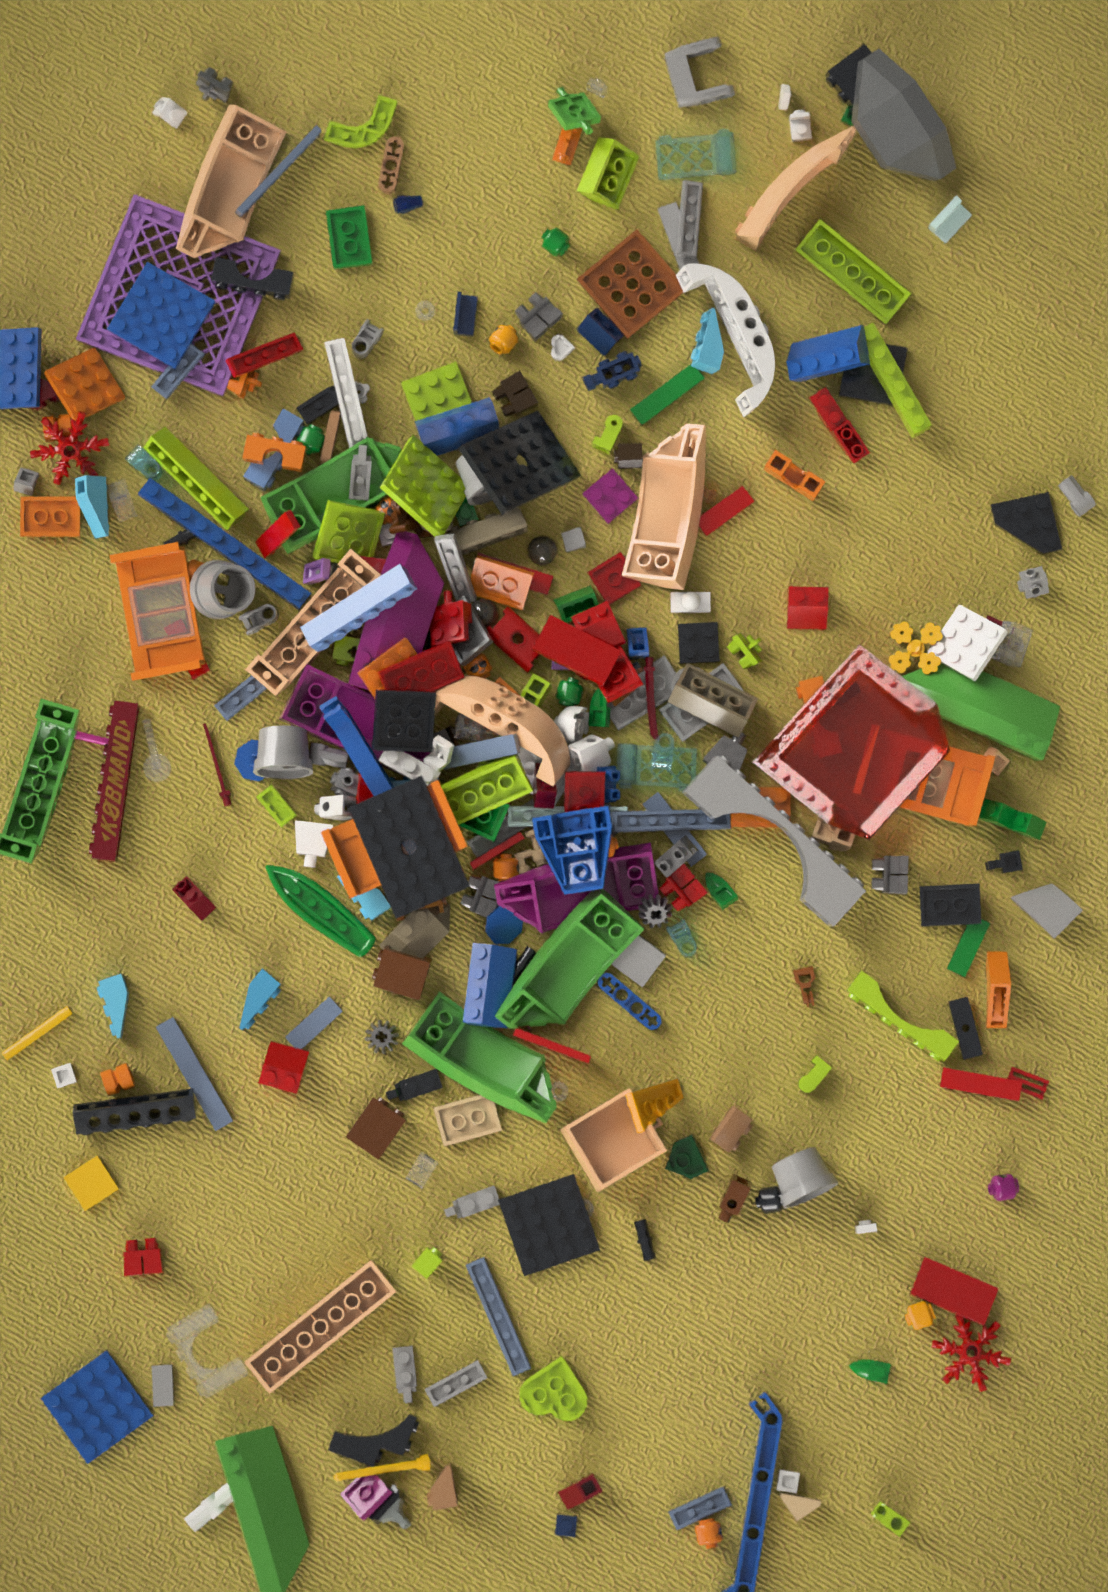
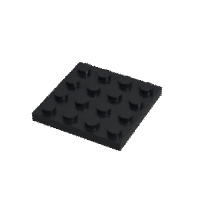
M575 1174L498 1200L524 1276L600 1250Z

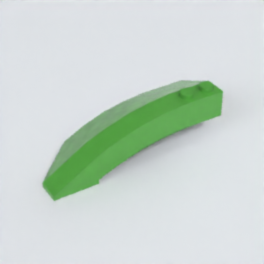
M366 437L315 469L261 496L260 499L271 524L284 512L292 510L300 525V528L282 544L286 553L289 554L318 538L328 500L371 509L384 497L388 496L380 486L402 451L401 447L380 443ZM359 445H367L366 456H371L372 461L368 501L349 499L353 454L358 455Z
M942 663L937 666V672L924 674L921 668L896 679L889 696L923 712L984 736L1035 761L1044 759L1052 740L1060 706L982 671L977 680L973 681Z
M604 889L592 890L564 919L536 953L514 984L495 1017L510 1029L528 1025L530 1027L546 1026V1024L550 1023L566 1024L570 1015L591 987L644 930V927Z
M439 991L402 1044L430 1065L475 1093L505 1108L547 1123L557 1105L551 1091L552 1084L545 1066V1055L521 1045L491 1027L474 1026L464 1023V1009Z

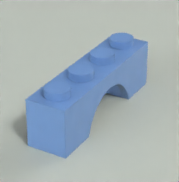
M282 409L273 427L278 433L279 438L284 439L283 442L291 443V441H295L296 437L299 436L302 428L305 427L303 426L305 423L303 419ZM275 452L271 457L264 459L263 465L251 463L243 476L244 480L266 491L267 487L271 488L276 479L274 477L277 470H282L283 456L279 452Z

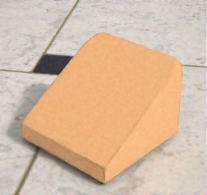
M989 747L983 756H996L992 772L999 776L1010 760L998 749Z

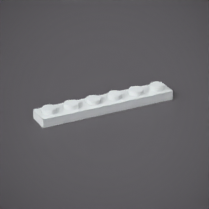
M341 338L324 343L350 448L365 439L367 432L345 339Z

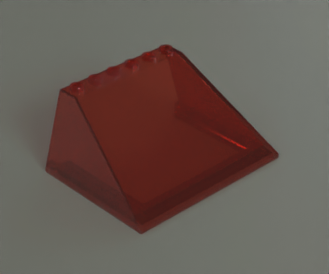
M859 644L756 757L753 763L828 825L870 840L947 756L950 748L938 705Z

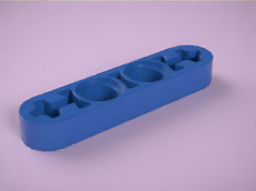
M604 973L598 979V986L602 991L647 1029L655 1030L660 1027L661 1017L657 1012L612 974ZM603 977L606 979L610 977V983L613 986L616 983L620 985L614 990L613 994L609 993L612 988L602 986L603 981L601 979ZM620 989L626 990L628 994L627 999L624 1001H620L616 997V993ZM635 1002H639L643 1006V1011L639 1014L633 1013L631 1009L632 1004ZM646 1009L650 1011L647 1015L657 1017L656 1022L658 1024L656 1026H649V1020L646 1017L643 1020L639 1018L645 1013Z

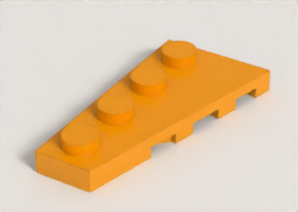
M678 1079L626 1094L637 1133L645 1131L649 1125L656 1122L658 1117L663 1116L668 1109L684 1098Z

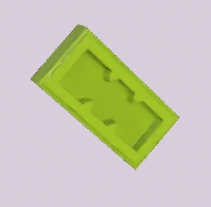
M272 784L256 796L281 828L297 816Z

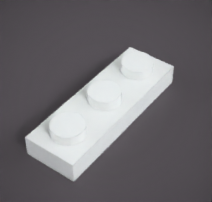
M384 751L378 761L410 780L422 775L427 786L436 781L441 773L403 751Z

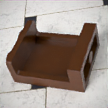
M388 945L385 946L384 950L380 949L377 961H380L379 968H375L372 975V980H375L373 986L420 1000L432 958L425 956L422 959L390 949Z
M373 1097L346 1138L380 1160L387 1147L406 1122V1119L403 1118L405 1114L397 1108L394 1111L388 1108L387 1105L389 1103L381 1097H378V1099Z

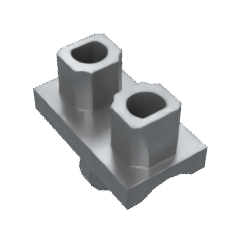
M210 67L204 72L200 71L197 75L196 85L200 87L199 91L204 93L202 99L207 101L210 97L214 100L218 98L226 103L229 99L233 81L224 77L219 82L215 79L217 72Z

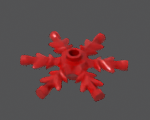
M79 411L76 421L71 419L72 429L68 428L71 433L69 437L63 436V429L59 431L57 421L53 425L47 417L41 420V423L48 429L44 430V433L52 435L53 437L50 439L58 440V445L53 447L49 444V448L44 445H38L40 450H31L30 456L31 459L42 456L41 461H44L50 455L51 459H53L55 454L61 455L62 460L57 461L56 464L59 465L52 470L53 473L57 472L53 483L57 485L61 484L63 475L69 477L67 467L71 468L68 462L72 459L77 461L76 468L80 465L82 475L86 471L90 476H98V473L92 468L96 464L87 461L89 457H82L81 451L86 449L91 453L90 449L100 452L101 449L99 447L109 446L108 438L97 440L98 435H95L91 440H88L87 437L84 442L78 440V436L84 434L80 431L88 425L83 424L86 417L85 412Z
M955 1315L959 1326H954V1329L961 1334L957 1337L963 1339V1344L957 1346L954 1340L951 1344L945 1337H943V1342L932 1340V1348L942 1349L939 1353L940 1355L950 1352V1356L955 1353L960 1356L959 1361H951L954 1365L945 1367V1370L949 1372L941 1380L947 1385L953 1377L958 1381L960 1370L964 1373V1366L968 1364L972 1367L969 1373L973 1374L972 1384L977 1382L980 1392L987 1391L984 1380H989V1378L982 1372L985 1368L980 1367L979 1362L986 1360L987 1364L990 1365L991 1361L997 1368H1000L999 1363L1008 1366L1011 1363V1358L1001 1356L1003 1351L992 1353L993 1349L987 1353L983 1351L984 1344H991L988 1340L998 1337L994 1333L1001 1326L996 1321L989 1328L984 1325L982 1335L978 1332V1340L973 1341L970 1338L973 1331L969 1332L971 1322L968 1321L965 1324L963 1317ZM968 1350H972L974 1352L973 1357H969L967 1355Z

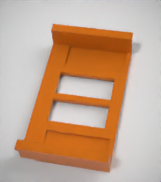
M872 724L853 793L861 798L974 828L978 823L996 756H983L881 729L880 726ZM907 750L928 756L916 801L895 796ZM934 757L955 763L943 808L922 803Z

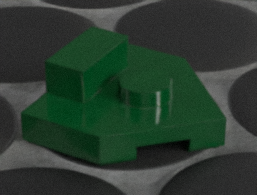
M694 1134L674 1142L665 1167L666 1170L683 1175L689 1179L710 1171L706 1162L707 1158L700 1143H697Z

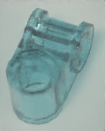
M138 444L125 458L133 468L141 472L147 479L151 478L156 481L162 476V468L158 462ZM149 468H155L156 472H150Z
M663 733L655 738L650 770L656 768L671 772L674 738L670 734ZM662 737H666L669 740L667 748L660 746L659 741Z
M684 918L671 927H665L681 956L684 958L693 957L696 953L697 945ZM690 943L694 950L691 953H685L682 950V946Z

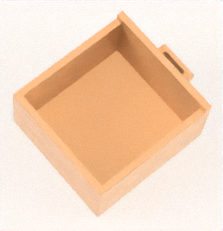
M630 1088L560 1130L597 1192L667 1151L655 1131L656 1128L663 1125L659 1117L656 1119V1125H649L645 1131L637 1133L626 1098V1094L632 1093Z

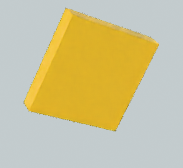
M98 1155L63 1177L84 1211H87L119 1190Z

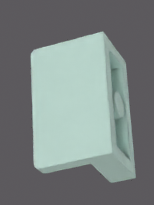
M958 196L954 197L928 227L944 243H947L971 217V213L961 205L962 200Z

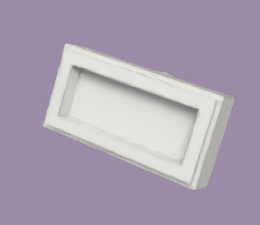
M710 592L670 593L671 613L711 612Z

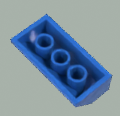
M864 325L792 343L786 361L789 380L803 382L870 364Z
M490 397L415 421L420 441L437 456L457 450L463 444L500 428Z
M473 943L463 1015L464 1023L474 1026L508 1029L495 1015L513 988L517 949L492 944Z

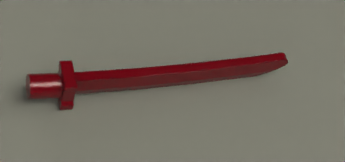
M645 657L643 671H645L649 729L650 735L658 743L659 736L653 680L655 667H653V657Z
M204 723L203 726L222 790L219 796L223 800L224 807H229L232 805L231 793L225 789L208 727Z

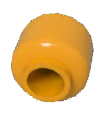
M499 325L489 337L491 349L495 353L508 354L518 342L515 328L510 325Z
M925 1301L909 1305L907 1307V1314H904L908 1326L912 1325L915 1330L931 1326L933 1319H936L931 1304H927Z

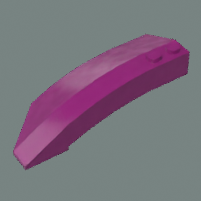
M410 532L396 534L381 573L383 575L398 564H401L408 570L417 589L409 597L397 601L393 607L380 612L376 618L365 622L348 682L350 685L368 690L357 672L403 638L408 639L417 654L423 652L436 606L445 583L438 574L433 561L417 534Z
M306 664L279 720L291 726L304 728L308 734L345 750L335 731L324 719V713L319 707L337 696L352 715L372 749L375 698L373 695ZM373 750L379 760L384 751ZM403 751L423 763L424 758L431 753ZM381 763L382 767H384V768H386V769H388V770H391V771H393V772H396V771L392 770L391 768H389V767H387V766H385L384 764Z
M651 843L618 847L615 850L614 856L608 858L603 889L627 911L638 910V906L643 904V898L649 900L650 894L653 898L659 894ZM549 864L494 884L497 904L514 913V916L525 923L531 924L542 934L556 929L591 892L584 891L564 895Z

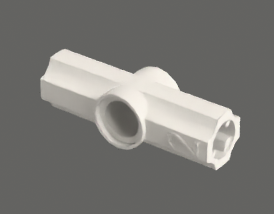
M227 1483L216 1493L213 1492L200 1503L201 1505L184 1518L194 1532L203 1527L210 1519L218 1516L232 1502Z

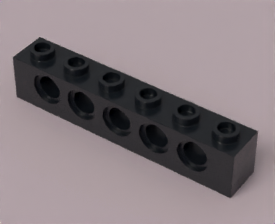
M192 1088L74 1104L72 1113L76 1135H90L93 1132L101 1131L107 1133L114 1129L129 1130L137 1126L150 1127L153 1124L159 1123L167 1125L174 1121L188 1122L196 1119V1104ZM172 1106H178L179 1109H178V1110H172L170 1107H172ZM156 1108L159 1112L153 1113L150 1110ZM137 1111L140 1114L135 1116L132 1115L131 1112ZM118 1114L120 1117L112 1118L110 1115ZM91 1117H98L99 1120H98V1121H93V1120H91L90 1118H91Z

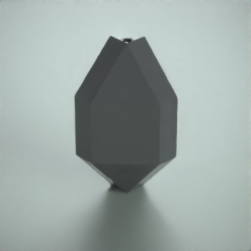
M880 49L873 51L860 60L857 65L852 124L880 167L932 181L940 180L956 169L947 129L918 83Z

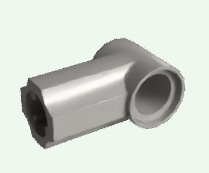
M1072 475L1058 485L1069 500V504L1077 516L1081 517L1096 506L1091 495L1087 491L1084 492Z
M311 743L309 759L312 760V764L346 768L348 761L347 751L328 748L329 746Z

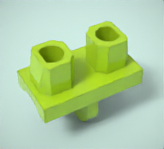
M742 633L732 637L733 641H731L727 648L733 655L740 650L746 655L739 660V664L744 670L762 662V659L757 654L762 651L758 645L762 641L760 637L754 640L751 634L745 638Z

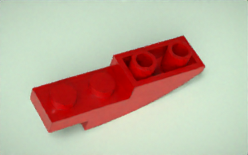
M823 387L809 397L810 402L818 412L817 415L853 464L870 453L826 387Z

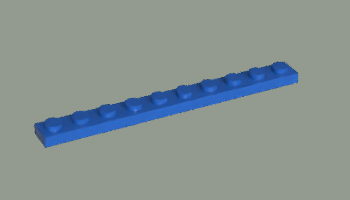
M149 478L138 492L141 498L191 532L233 564L244 567L254 579L296 609L300 610L311 595L308 590L153 479Z

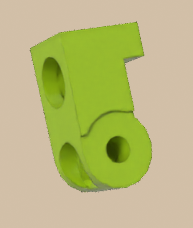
M610 415L606 419L605 430L601 438L595 436L592 447L610 455L622 429L623 422L621 417Z
M817 1055L811 1060L814 1067L806 1076H802L798 1081V1088L804 1093L812 1092L832 1069L831 1066Z
M881 1501L878 1502L870 1513L899 1537L910 1524V1521Z

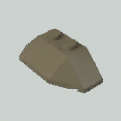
M446 901L447 904L443 905V913H440L439 906L411 912L385 938L379 947L384 950L385 946L388 945L390 949L423 959L450 932V904Z

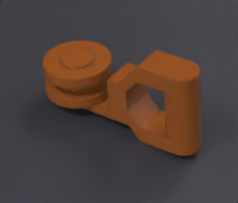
M813 966L793 970L795 983L800 986L803 1003L806 1004V1007H809L810 1003L812 1006H815L812 991H809V995L803 991L810 989L811 984L815 980ZM810 975L811 980L808 983L800 982L799 977Z

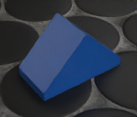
M627 629L629 660L649 657L647 629Z

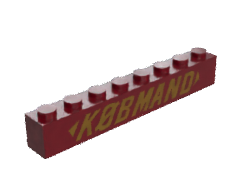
M114 700V705H110L109 717H112L111 725L108 724L106 736H109L108 744L104 745L103 756H106L105 764L101 765L100 775L103 776V782L98 785L97 795H100V802L96 803L95 815H98L97 823H93L92 835H95L94 843L91 842L89 846V854L92 855L91 858L94 860L116 863L118 860L140 709L138 703Z

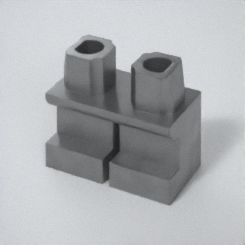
M537 292L528 299L534 306L533 309L528 311L522 304L515 310V314L520 320V325L534 342L563 316V313L547 297L543 298Z
M685 835L657 859L654 864L668 877L693 856L698 849Z
M884 856L883 858L873 859L872 870L882 871V878H872L871 889L880 890L882 893L908 894V876L905 875L908 874L909 856Z
M471 876L469 885L477 890L476 894L473 897L464 893L461 904L470 908L471 912L487 918L497 908L494 884L499 882L483 876L482 878Z

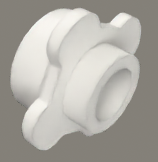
M355 381L356 390L361 391L358 394L359 401L364 403L367 401L366 395L370 387L368 384H361Z

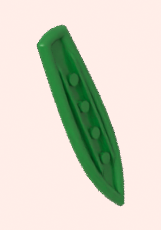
M274 865L265 866L269 879L278 895L305 922L360 958L371 950L376 937L325 888L309 877L292 869Z

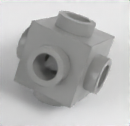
M1042 566L1019 572L1018 589L1024 593L1026 599L1049 593L1047 576Z
M341 768L337 773H333L330 779V783H332L330 790L334 791L335 795L355 797L357 795L359 775H356L352 769Z

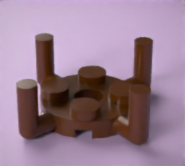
M392 499L390 507H393V513H391L393 524L389 528L391 534L414 531L420 539L433 537L430 532L422 530L420 523L409 513L406 515V511Z

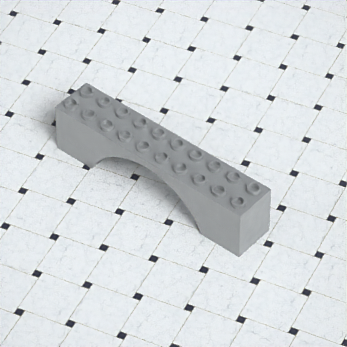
M724 756L713 757L682 793L710 819L730 813H747L762 817L778 826L793 842L801 860L803 887L799 900L824 923L834 927L866 892L862 888L864 884L856 877L851 878L848 875L850 871L844 865L836 864L833 861L835 857L827 850L822 851L819 848L820 844L813 837L805 836L803 834L805 830L797 823L792 824L789 821L790 816L783 810L778 811L774 807L776 804L768 796L763 797L760 795L759 792L761 790L755 784H748L744 780L746 776L738 769L733 770L728 759Z

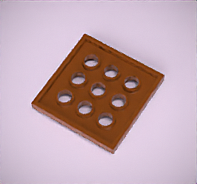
M637 229L577 278V282L623 333L627 340L684 293L676 274ZM636 252L640 255V260L632 262L629 259V255ZM622 265L625 268V272L618 275L614 272V267ZM643 268H651L653 274L650 277L643 276L641 272ZM602 277H606L610 280V284L607 287H602L599 284V280ZM635 280L638 286L636 289H629L626 285L627 282ZM657 282H662L666 288L664 291L658 292L655 290L654 285ZM613 293H621L623 299L620 302L613 301L611 298ZM641 295H648L651 301L648 304H642L639 301ZM627 307H633L636 313L634 316L628 317L625 315L624 310Z

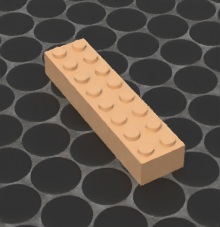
M371 1260L244 1363L270 1394L391 1297L397 1290L373 1260Z

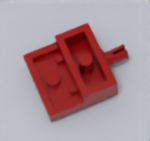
M444 591V604L436 606L430 625L432 647L448 640L452 644L469 640L468 624L472 623L471 604L464 600L452 602V591Z

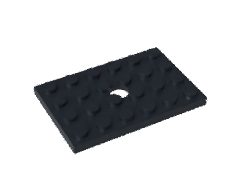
M538 410L469 441L458 448L502 515L573 482L581 476ZM518 455L526 460L527 466L517 463L516 458Z
M422 775L348 808L396 919L470 887ZM407 839L413 840L417 846L415 853L412 855L404 854L401 849L403 841Z

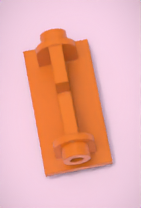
M562 127L552 160L571 166L582 128L565 131Z

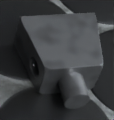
M742 732L739 738L733 735L730 739L724 735L702 761L708 764L713 757L724 756L731 762L730 767L733 770H740L747 753V749L741 745L747 736Z

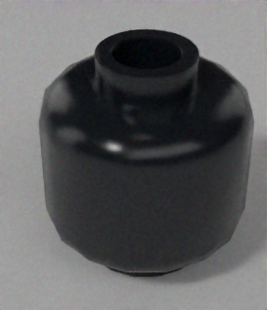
M771 1186L760 1189L758 1196L755 1197L757 1208H761L765 1214L782 1211L783 1204L780 1198L782 1196L780 1188Z

